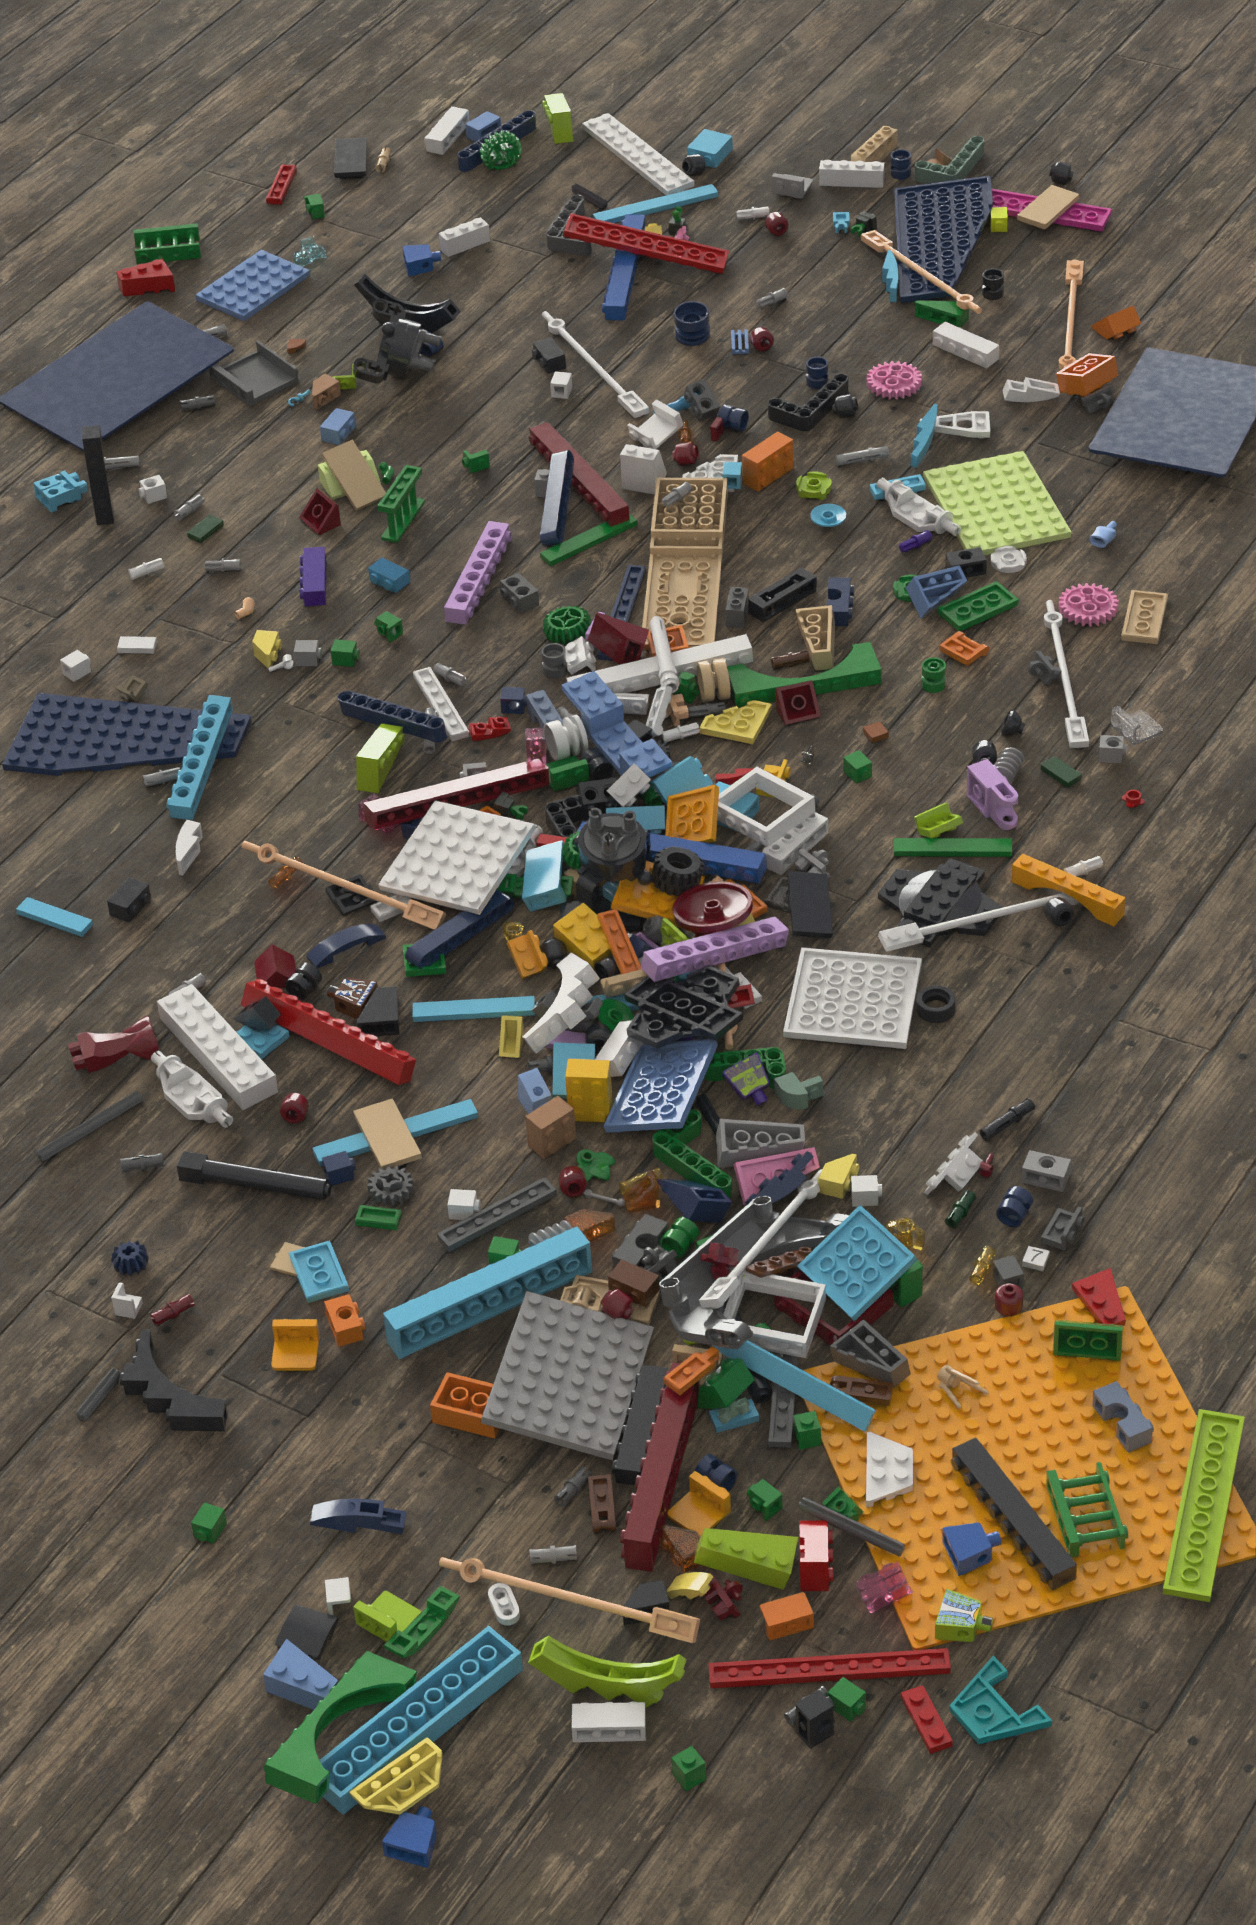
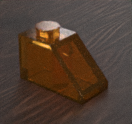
M581 1209L564 1217V1220L572 1228L578 1227L589 1242L615 1231V1217L612 1213Z

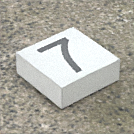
M1028 1246L1022 1266L1044 1271L1050 1251Z

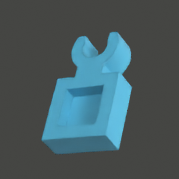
M833 212V227H835L836 233L841 229L845 230V233L848 232V227H850L849 212Z

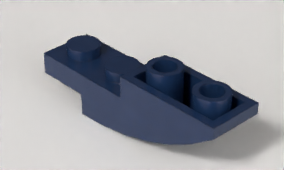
M808 1151L803 1155L798 1153L790 1162L793 1166L789 1170L784 1169L778 1177L775 1175L770 1180L765 1178L758 1186L761 1190L757 1195L753 1193L745 1203L748 1205L757 1197L768 1196L771 1198L773 1205L786 1197L807 1178L801 1171L814 1156Z
M333 1500L313 1505L310 1525L356 1533L357 1527L403 1534L406 1511L384 1508L385 1501Z

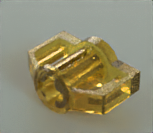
M512 921L503 923V933L507 941L523 936V925L521 923Z
M903 1217L887 1222L885 1228L907 1249H923L925 1245V1231L917 1226L912 1219ZM893 1227H896L898 1234L893 1233ZM913 1233L917 1235V1239L914 1238Z

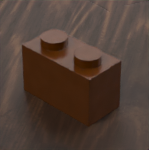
M621 1259L608 1275V1288L612 1291L619 1289L631 1297L633 1303L647 1307L660 1290L659 1275Z

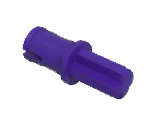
M926 530L919 535H912L910 539L899 544L900 551L903 553L914 548H920L922 544L932 541V534Z

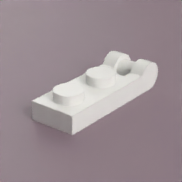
M667 685L656 690L646 722V726L652 728V738L663 733L661 725L666 717V709L671 701L673 689Z

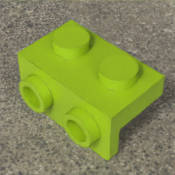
M943 803L914 817L919 835L929 838H937L941 835L940 833L955 830L956 826L963 823L961 816L951 813L948 803Z

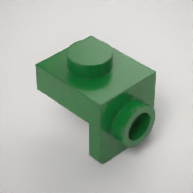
M465 450L463 451L462 464L470 473L490 468L489 453L487 450H483L470 455Z

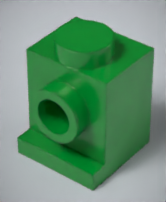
M321 195L304 196L306 212L311 214L312 219L325 217Z
M387 611L378 616L374 621L377 632L387 637L390 643L403 634L402 619Z
M682 671L678 676L679 687L674 692V695L682 694L684 702L692 704L700 694V690H697L696 675Z
M764 1479L760 1480L757 1484L751 1485L747 1490L751 1506L756 1511L763 1513V1519L766 1522L783 1509L782 1493Z
M839 1486L822 1502L827 1508L854 1521H858L860 1515L864 1512Z

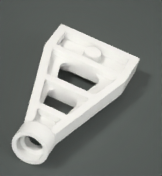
M971 411L937 416L935 432L972 438H990L989 411ZM969 420L972 422L971 428L957 426L959 421ZM948 422H952V423H953V426H952V427H951V426L939 425V424H941V423H948Z

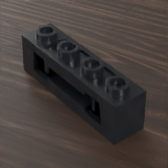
M802 567L748 598V613L761 622H766L816 592V576ZM774 605V610L767 614V609L772 610L771 606Z

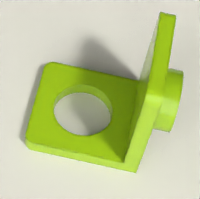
M352 364V375L333 376V378L339 381L340 389L356 388L357 378L353 374L354 364Z

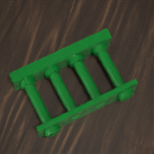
M198 223L134 230L135 245L140 247V249H134L137 265L149 263L157 259H163L164 262L201 258L200 245L195 243V241H200ZM180 242H188V244L179 245ZM171 243H172L171 246H163V245H162V244H171ZM156 245V247L146 248V246Z
M405 465L377 505L379 512L387 513L388 527L381 536V540L398 543L424 505L425 499L416 498L415 488L416 482L422 475V468Z
M1101 1462L1096 1463V1475L1063 1480L1058 1478L1056 1470H1050L1046 1473V1488L1071 1558L1078 1557L1079 1547L1089 1542L1116 1538L1119 1548L1125 1549L1128 1529L1126 1524L1122 1525L1109 1487V1474L1107 1470H1103ZM1098 1484L1101 1492L1073 1498L1064 1496L1063 1493L1065 1489ZM1104 1502L1107 1510L1079 1516L1070 1514L1069 1511L1071 1507ZM1110 1520L1113 1529L1085 1534L1076 1532L1075 1529L1077 1525Z

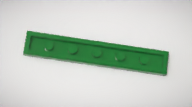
M629 514L630 520L612 527L607 522H604L541 552L540 558L548 565L553 566L637 526V519Z
M894 838V856L1012 857V838Z

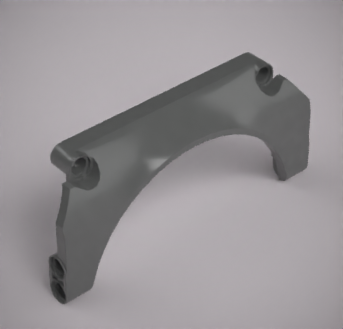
M760 1196L753 1199L660 1282L663 1305L672 1308L669 1310L670 1319L680 1338L690 1342L739 1349L752 1337L753 1331L746 1323L736 1321V1319L728 1320L719 1308L701 1307L699 1299L716 1281L711 1274V1267L714 1264L702 1261L701 1254L709 1253L710 1243H720L725 1245V1247L739 1249L737 1261H741L781 1215L773 1212L770 1197ZM833 1214L826 1221L790 1217L749 1265L757 1261L767 1260L773 1256L782 1255L785 1252L798 1250L800 1247H817L849 1215ZM729 1267V1272H731L734 1269V1267Z

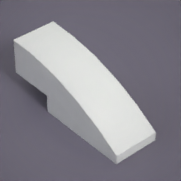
M1025 377L1024 382L1007 379L1003 388V395L1006 401L1038 402L1059 397L1060 391L1056 383Z
M186 820L178 835L176 859L179 875L181 876L184 875L201 852L199 844L203 838L201 823Z

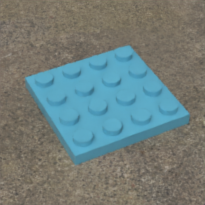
M859 1205L797 1266L811 1281L826 1285V1295L855 1321L918 1259L870 1213Z

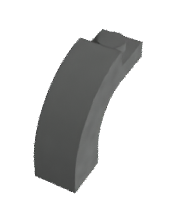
M550 990L541 996L532 1008V1011L541 1019L553 1004L557 994ZM597 997L582 1006L581 1009L586 1017L572 1029L567 1028L564 1031L582 1032L587 1030L599 1015V1008L603 1002Z

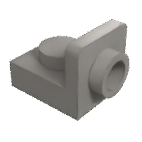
M486 762L463 764V772H460V778L486 772Z

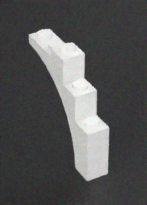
M570 953L556 965L562 973V985L553 1004L545 1015L522 1036L536 1054L565 1029H572L586 1017L581 1007L593 998L588 988L600 979L589 963L573 953Z

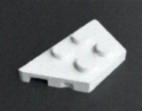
M867 1432L866 1507L874 1506V1502L885 1498L887 1501L899 1494L903 1495L913 1491V1449L872 1432Z

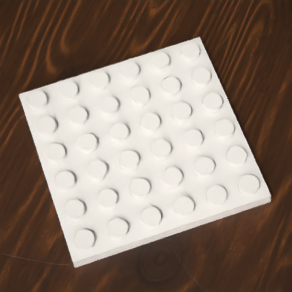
M434 801L378 886L382 891L480 915L534 833L535 825L525 821Z
M801 947L783 1037L906 1049L922 958Z

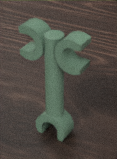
M737 1397L728 1408L718 1410V1419L722 1424L729 1422L733 1417H737L738 1413L742 1415L750 1411L748 1407L750 1404L746 1397L740 1400Z

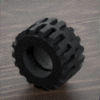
M670 846V848L665 847L663 850H659L655 855L651 872L653 876L652 883H654L656 888L666 892L668 895L680 896L688 889L700 885L704 866L701 857L683 847Z

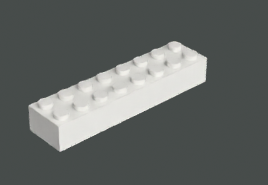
M192 984L157 1001L159 1017L162 1022L242 1110L278 1093L276 1075Z

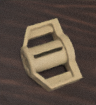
M579 1283L574 1286L564 1287L560 1301L599 1311L603 1296L594 1290L591 1285ZM576 1292L574 1300L568 1301L570 1293ZM590 1297L595 1298L593 1306L588 1305Z

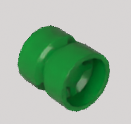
M932 657L922 662L923 690L929 693H938L945 689V661Z
M677 1218L660 1239L661 1247L668 1252L675 1250L677 1254L675 1258L683 1257L690 1245L698 1238V1227L687 1218Z

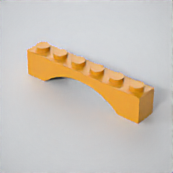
M1022 854L1012 864V883L1026 889L1050 888L1063 892L1083 904L1096 919L1115 926L1125 915V897L1025 854Z

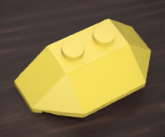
M427 1737L349 1791V1794L365 1809L400 1815L439 1788L442 1750Z

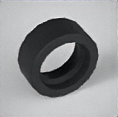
M932 985L925 987L917 995L918 1015L923 1020L931 1023L948 1021L955 1014L954 993L943 986ZM939 1000L947 1005L941 1008H931L925 1004L929 1001Z

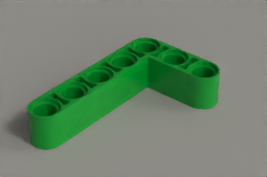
M690 1109L683 1128L660 1129L653 1135V1155L655 1158L686 1180L719 1188L729 1199L732 1198L731 1177L686 1146L702 1132L701 1113L699 1111Z

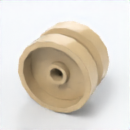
M724 658L713 660L712 669L708 661L697 662L698 686L703 703L714 701L715 693L719 700L730 699V680Z

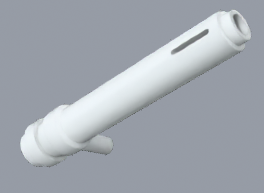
M655 616L650 621V628L659 666L661 687L667 685L673 688L672 693L678 690L679 678L673 664L664 620L659 616Z

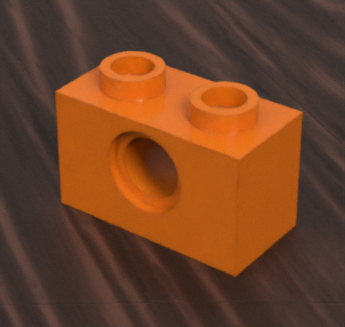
M349 1294L324 1301L326 1317L338 1347L364 1340L363 1330H366L365 1323L362 1317H358L360 1313L357 1302H352Z

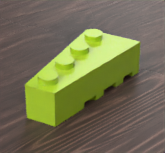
M563 93L544 95L545 101H542V106L550 124L554 143L573 142L571 111Z

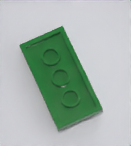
M996 581L938 607L937 613L957 631H963L1018 606L1019 599Z

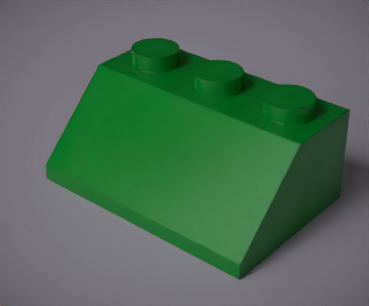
M1055 1320L1053 1355L1121 1361L1123 1326Z

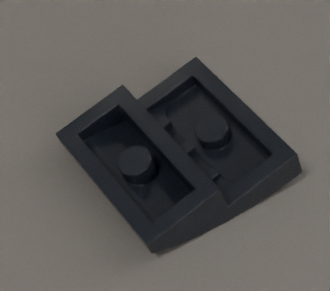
M361 874L346 879L349 882L374 891L370 884L367 885ZM335 884L326 887L325 890L332 903L343 915L378 902Z
M295 1604L280 1630L275 1645L281 1648L285 1640L288 1639L307 1656L320 1660L327 1640H331L339 1618Z

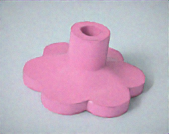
M686 226L680 228L674 238L688 241L689 237L685 235L687 231Z

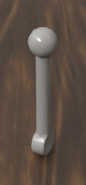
M589 1189L584 1192L585 1198L601 1199L615 1203L619 1207L625 1205L624 1199L617 1200L592 1193Z

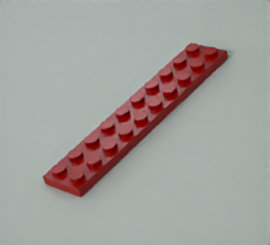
M572 213L569 216L563 236L570 239H577L586 243H594L603 247H611L620 251L624 250L633 254H641L650 258H658L667 262H675L684 266H692L697 269L723 274L729 255V250Z

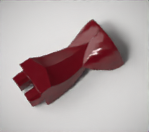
M149 1016L141 1018L121 1033L94 1034L84 1032L77 1035L78 1041L68 1044L76 1071L87 1067L89 1073L115 1063L129 1052L141 1058L151 1060L153 1053L157 1054L156 1051H160Z

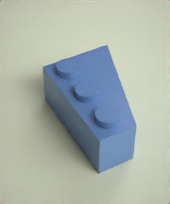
M959 565L913 577L906 590L922 619L957 594L965 585L967 579Z
M288 1639L285 1640L263 1674L266 1692L315 1710L318 1702L324 1700L329 1694L330 1689L338 1684V1680Z

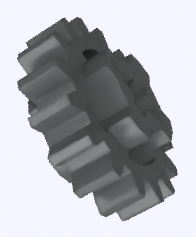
M387 1166L386 1170L378 1168L379 1173L373 1172L372 1178H368L367 1187L370 1198H375L376 1203L383 1201L384 1206L388 1202H391L392 1206L395 1205L396 1201L403 1203V1198L409 1199V1193H413V1178H411L410 1172L406 1173L405 1168L398 1170V1166H395L394 1169H390V1166Z

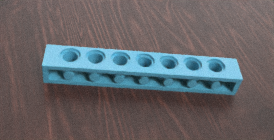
M209 695L207 702L203 703V712L198 717L197 729L193 730L192 742L187 747V756L183 757L182 769L177 774V783L173 784L172 796L167 800V809L170 811L171 818L193 820L233 711L231 697Z

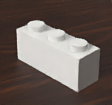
M481 217L439 233L440 250L448 257L490 241L489 224Z
M631 1021L618 1023L595 1060H610L611 1077L624 1074L643 1044L627 1036L626 1029Z
M645 1702L572 1704L573 1742L646 1741Z

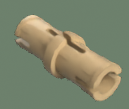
M385 147L382 148L381 154L377 158L378 163L375 169L379 173H381V169L382 173L385 172L386 166L390 162L391 149L386 147V150Z

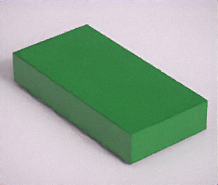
M360 1205L355 1218V1226L397 1230L402 1217V1210Z

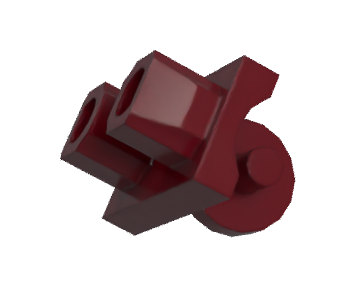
M710 1243L709 1253L701 1254V1260L714 1264L711 1267V1274L717 1280L719 1277H727L730 1274L729 1267L735 1268L740 1262L737 1261L739 1249L725 1247V1245L720 1243Z
M712 1575L710 1588L703 1596L709 1604L718 1598L722 1599V1601L712 1607L720 1620L728 1617L730 1614L736 1619L741 1613L731 1599L739 1601L742 1598L740 1593L743 1590V1586L739 1581L731 1582L728 1579L724 1582L726 1587L723 1589L715 1576Z

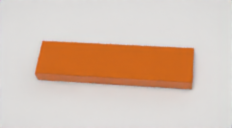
M617 909L598 913V921L620 973L625 974L641 970V965Z

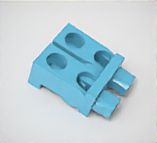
M65 470L60 472V475H53L33 483L35 497L51 513L57 511V506L81 500V494L88 492L87 483L84 480L80 481L76 472L68 474Z

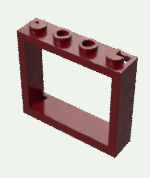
M801 1270L791 1277L813 1282ZM887 1289L855 1321L852 1320L840 1331L819 1319L814 1335L819 1336L828 1345H831L861 1321L865 1320L869 1325L873 1324L893 1307V1291ZM774 1295V1306L780 1312H784L796 1323L807 1327L811 1316L809 1310L792 1298Z

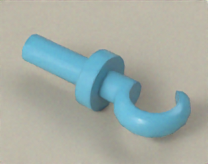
M307 390L303 394H297L296 398L292 397L288 400V404L294 406V404L290 403L291 401L302 402L304 397L309 395L311 391Z

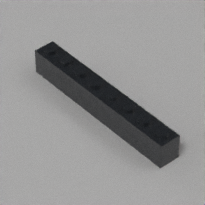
M973 1438L952 1448L951 1464L954 1470L959 1471L963 1476L965 1484L975 1491L979 1502L984 1503L988 1508L990 1516L993 1519L996 1518L1000 1523L1004 1534H1008L1011 1537L1015 1548L1018 1551H1022L1029 1566L1034 1567L1038 1572L1041 1581L1047 1583L1051 1590H1054L1075 1580L1077 1572L1075 1561L978 1439Z

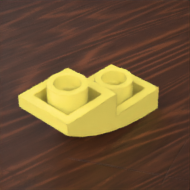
M690 1572L676 1576L666 1591L667 1596L673 1599L679 1595L682 1597L685 1595L690 1600L698 1595L702 1597L709 1590L710 1586L708 1584L713 1576L702 1572Z

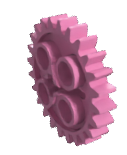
M891 361L890 364L884 362V365L878 364V367L873 366L872 370H869L866 385L868 390H871V393H876V396L882 395V398L888 396V399L895 397L896 400L898 397L904 399V395L910 397L911 393L916 394V390H920L922 375L920 371H917V367L912 368V364L907 366L906 362L900 364V361L897 363Z
M1085 583V586L1078 584L1077 588L1071 586V590L1066 588L1065 593H1061L1058 609L1060 614H1063V618H1068V622L1074 620L1075 625L1080 622L1082 626L1088 624L1091 627L1092 623L1099 626V622L1106 624V620L1111 621L1112 617L1116 616L1119 600H1117V595H1114V591H1109L1108 587L1102 589V585L1095 587V583L1091 586L1088 583Z

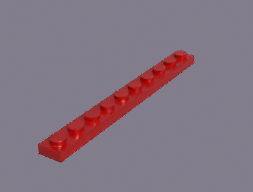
M948 1648L708 1663L710 1689L839 1681L842 1677L847 1680L951 1674Z

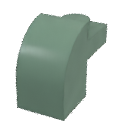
M791 1072L774 1079L775 1095L788 1108L806 1109L808 1108V1101L823 1096V1080L820 1076L800 1082L796 1075Z

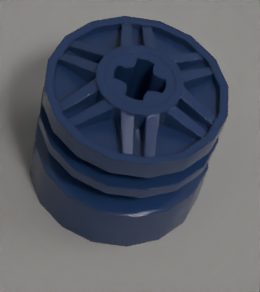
M689 301L675 308L676 340L688 346L705 343L710 337L708 307L700 302Z

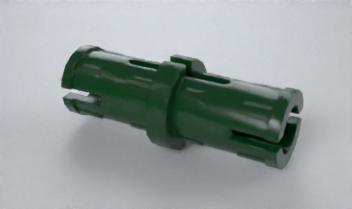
M965 1190L959 1201L953 1204L952 1211L945 1219V1224L948 1227L956 1228L961 1219L967 1216L970 1206L976 1200L974 1192L970 1191L968 1194L969 1190Z

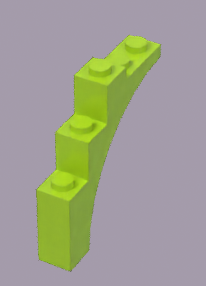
M547 1636L535 1643L528 1663L572 1694L588 1686L608 1701L624 1693L635 1702H645L646 1708L653 1703H658L664 1693L662 1690L668 1685L678 1682L683 1677L687 1659L678 1654L667 1660L653 1663L632 1664L613 1662L578 1652Z

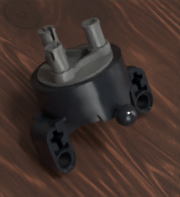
M376 299L373 302L372 315L375 319L386 322L382 326L383 337L376 362L365 358H357L353 365L355 377L378 384L383 380L386 381L388 374L406 379L411 369L418 368L428 372L433 371L436 360L423 357L420 351L424 342L439 347L441 336L427 333L426 330L421 329V323L405 319L406 312L402 305L384 299ZM357 367H363L364 370H359Z
M592 808L589 811V821L584 824L579 835L574 839V845L579 849V860L582 866L577 871L580 877L576 882V899L580 903L586 904L589 908L596 910L603 900V885L607 881L615 882L627 879L632 882L637 878L640 885L647 886L651 884L653 876L649 871L644 870L646 867V857L651 848L650 832L643 829L641 824L636 821L635 812L629 810L624 814H602L600 809Z

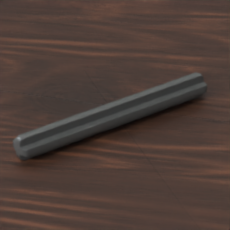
M803 1497L799 1502V1510L820 1520H826L829 1524L896 1556H901L905 1550L903 1543L808 1498Z

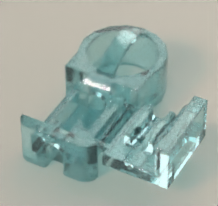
M314 236L301 239L300 246L304 250L296 251L293 254L294 264L299 266L310 264L318 258H327L326 249L322 245L318 246L315 243Z

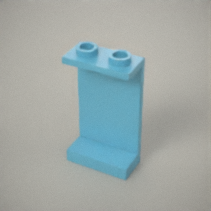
M562 840L526 851L522 899L530 912L560 904L567 900V896L560 885L564 844Z

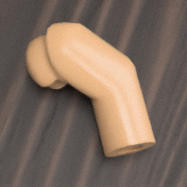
M245 598L242 602L243 608L235 611L237 619L253 613L255 602L252 598Z

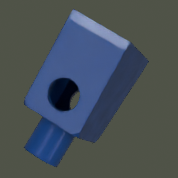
M429 245L402 246L408 276L430 272L433 270V262L442 261L440 251L431 252Z
M980 1523L942 1528V1543L958 1576L989 1563L992 1560V1547L1001 1545L998 1531L985 1534Z
M420 1806L416 1815L403 1812L382 1841L384 1856L428 1868L437 1836L435 1821L430 1819L432 1811L427 1807Z

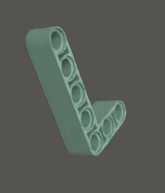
M981 136L970 138L948 166L927 161L916 162L915 180L930 184L964 179L984 155V138Z

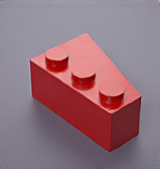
M163 259L139 264L131 268H124L116 272L118 287L123 296L144 295L146 291L160 293V290L170 289V292H175L173 274Z
M826 1520L800 1521L801 1591H829V1581H833V1567H828V1563H833V1548H828V1544H833V1530H828V1521Z

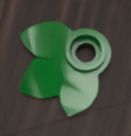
M584 1149L579 1151L576 1156L578 1167L584 1171L587 1182L592 1176L606 1181L609 1180V1167L615 1164V1160L611 1155L604 1152L594 1153L591 1150Z

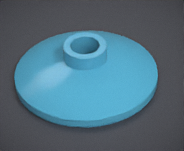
M822 504L815 507L811 511L810 516L816 525L834 527L845 521L846 512L838 505Z

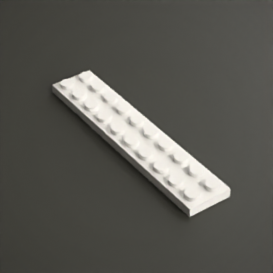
M609 113L582 123V129L665 195L678 193L694 187L693 179Z

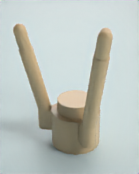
M949 1365L943 1366L938 1372L937 1378L941 1381L939 1387L947 1393L958 1409L961 1408V1405L949 1387L955 1388L959 1385L960 1381L985 1395L989 1394L986 1389L979 1386L978 1381L956 1371Z

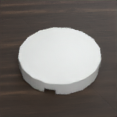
M1013 546L997 548L995 553L991 554V565L999 572L1015 573L1022 570L1027 563L1025 552L1021 549L1020 551L1016 550V547Z

